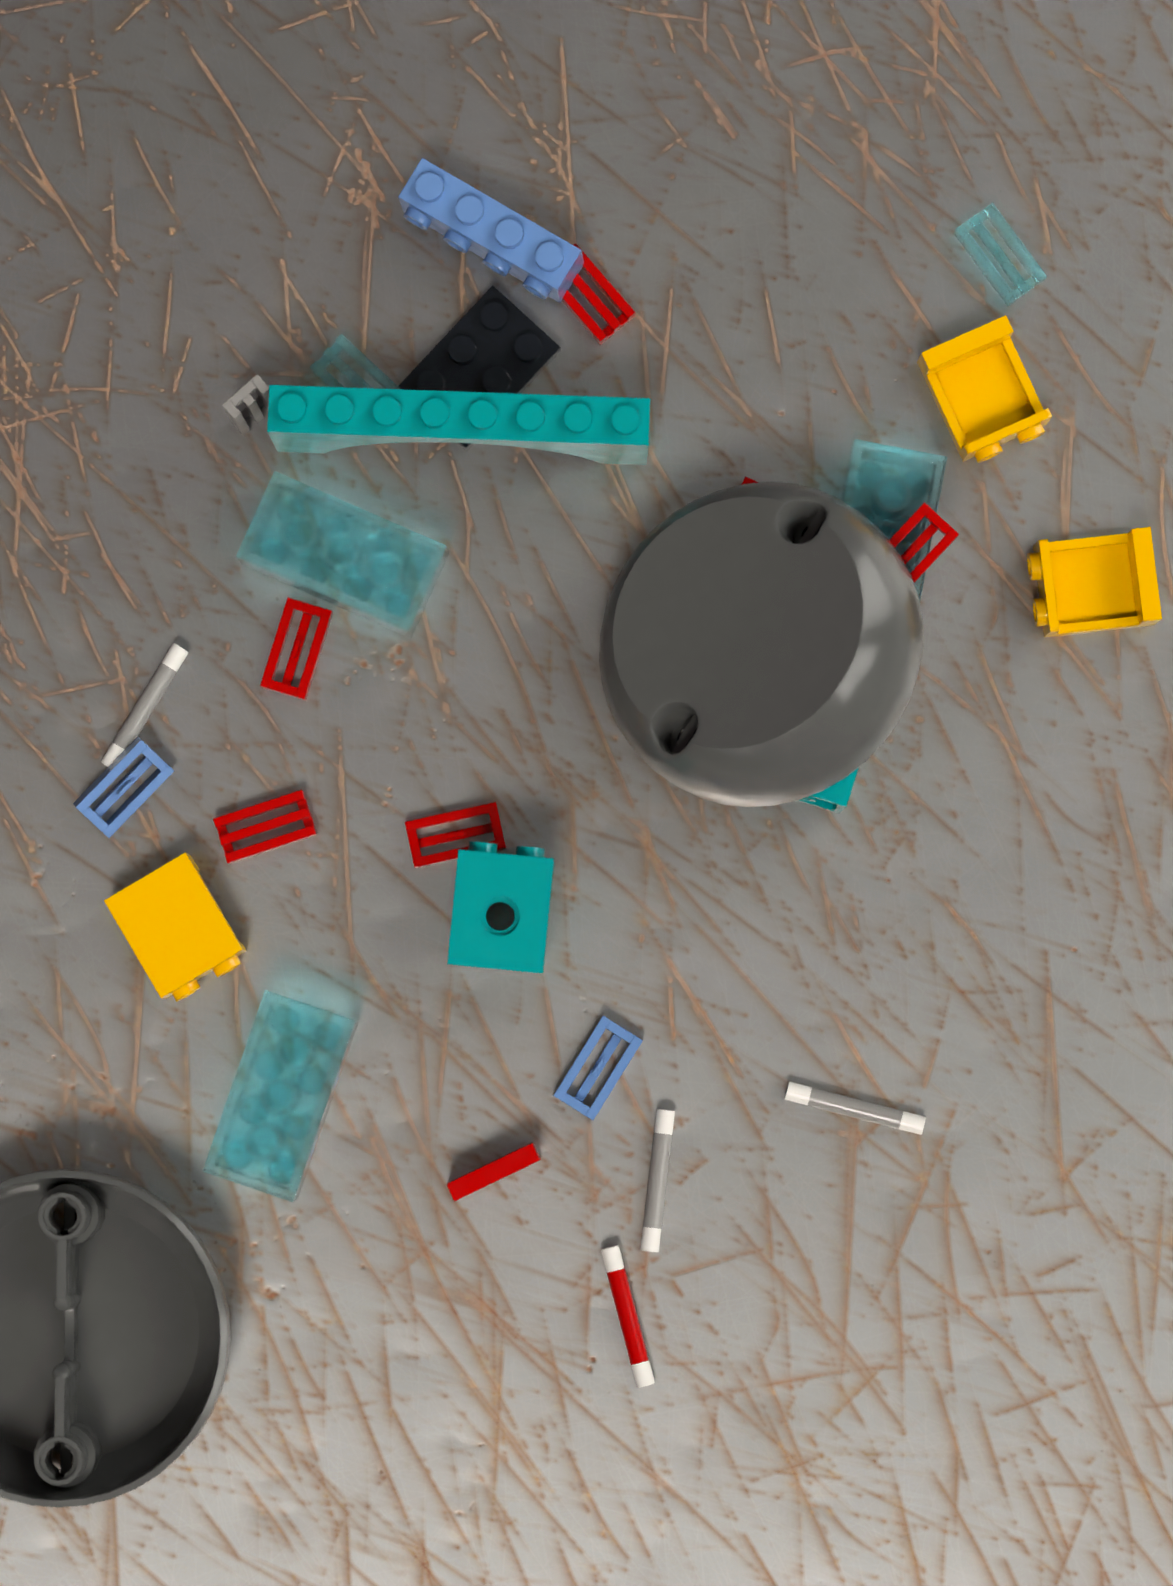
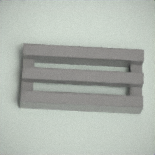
M257 374L222 404L231 423L243 436L250 431L246 422L251 417L257 424L264 419L260 409L265 405L268 408L269 386ZM255 391L258 395L256 399L251 396ZM244 402L246 408L240 412L237 406Z

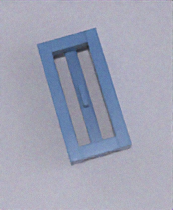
M138 736L83 792L73 805L110 838L174 770ZM142 753L144 757L91 809L89 806ZM154 764L158 769L105 822L101 818L103 814Z
M602 1016L553 1096L591 1120H594L643 1040L605 1016ZM605 1029L614 1033L576 1096L573 1097L566 1093ZM621 1039L630 1043L591 1107L582 1103Z

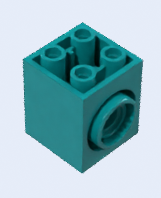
M469 841L468 850L458 849L447 964L543 973L554 858H544L545 848L517 846L516 855L497 853L498 844ZM495 903H505L514 912V921L506 930H495L487 923L486 913L490 906Z

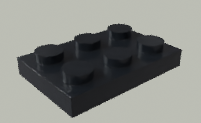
M492 286L398 387L403 390L521 394L561 352V347L499 290ZM458 443L466 451L473 445L472 443Z

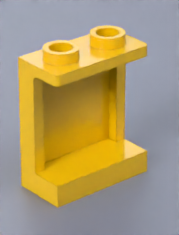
M1006 315L922 352L917 360V364L963 462L973 457L976 458L977 463L989 460L1003 452L1002 444L1016 438L1020 444L1029 442L1045 433L1043 426L1047 425L1052 418L1049 408L1043 409L1011 340L1014 331Z
M1151 527L1131 529L1128 533L1053 542H1048V539H1042L1033 545V552L1027 553L1030 581L1037 580L1039 598L1033 599V617L1036 627L1043 626L1044 638L1152 626L1162 620Z
M186 852L104 900L160 998L167 999L173 996L176 1002L198 991L201 988L198 980L214 971L218 978L241 965L242 963L238 956L247 951L236 937L199 874L200 870L192 856Z

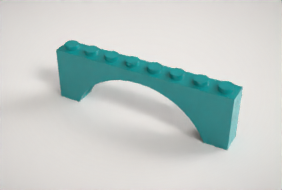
M269 385L267 432L277 452L324 454L337 449L362 445L444 442L539 449L578 456L601 464L647 465L650 398Z

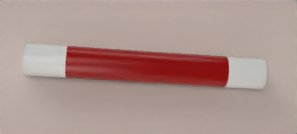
M619 1245L601 1249V1254L636 1386L641 1388L655 1383Z

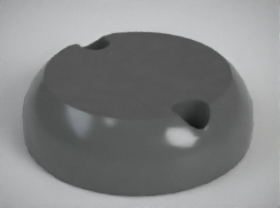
M760 482L722 489L692 501L656 526L637 546L621 570L609 597L600 633L599 665L606 701L618 728L635 752L655 772L680 789L699 798L731 806H775L797 801L821 792L846 778L874 754L899 722L914 690L922 658L923 619L920 600L909 570L885 534L865 515L839 498L818 489L794 483Z
M41 1170L15 1176L0 1183V1497L33 1506L57 1508L85 1506L110 1500L138 1488L161 1474L181 1457L198 1437L210 1418L222 1391L229 1364L231 1329L224 1285L212 1256L197 1233L165 1201L146 1189L119 1177L90 1170ZM63 1197L64 1231L57 1224L54 1216L55 1209L63 1202ZM61 1442L59 1473V1469L52 1463L51 1453L53 1448Z

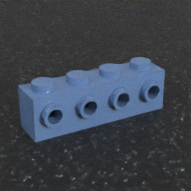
M424 158L420 160L398 196L404 212L403 216L413 225L423 230H427L429 227L444 235L443 240L451 247L462 253H467L468 250L483 258L482 262L492 271L502 276H507L508 273L523 281L522 286L541 299L550 297L561 303L566 291L570 289L574 278L583 267L584 260L581 249Z

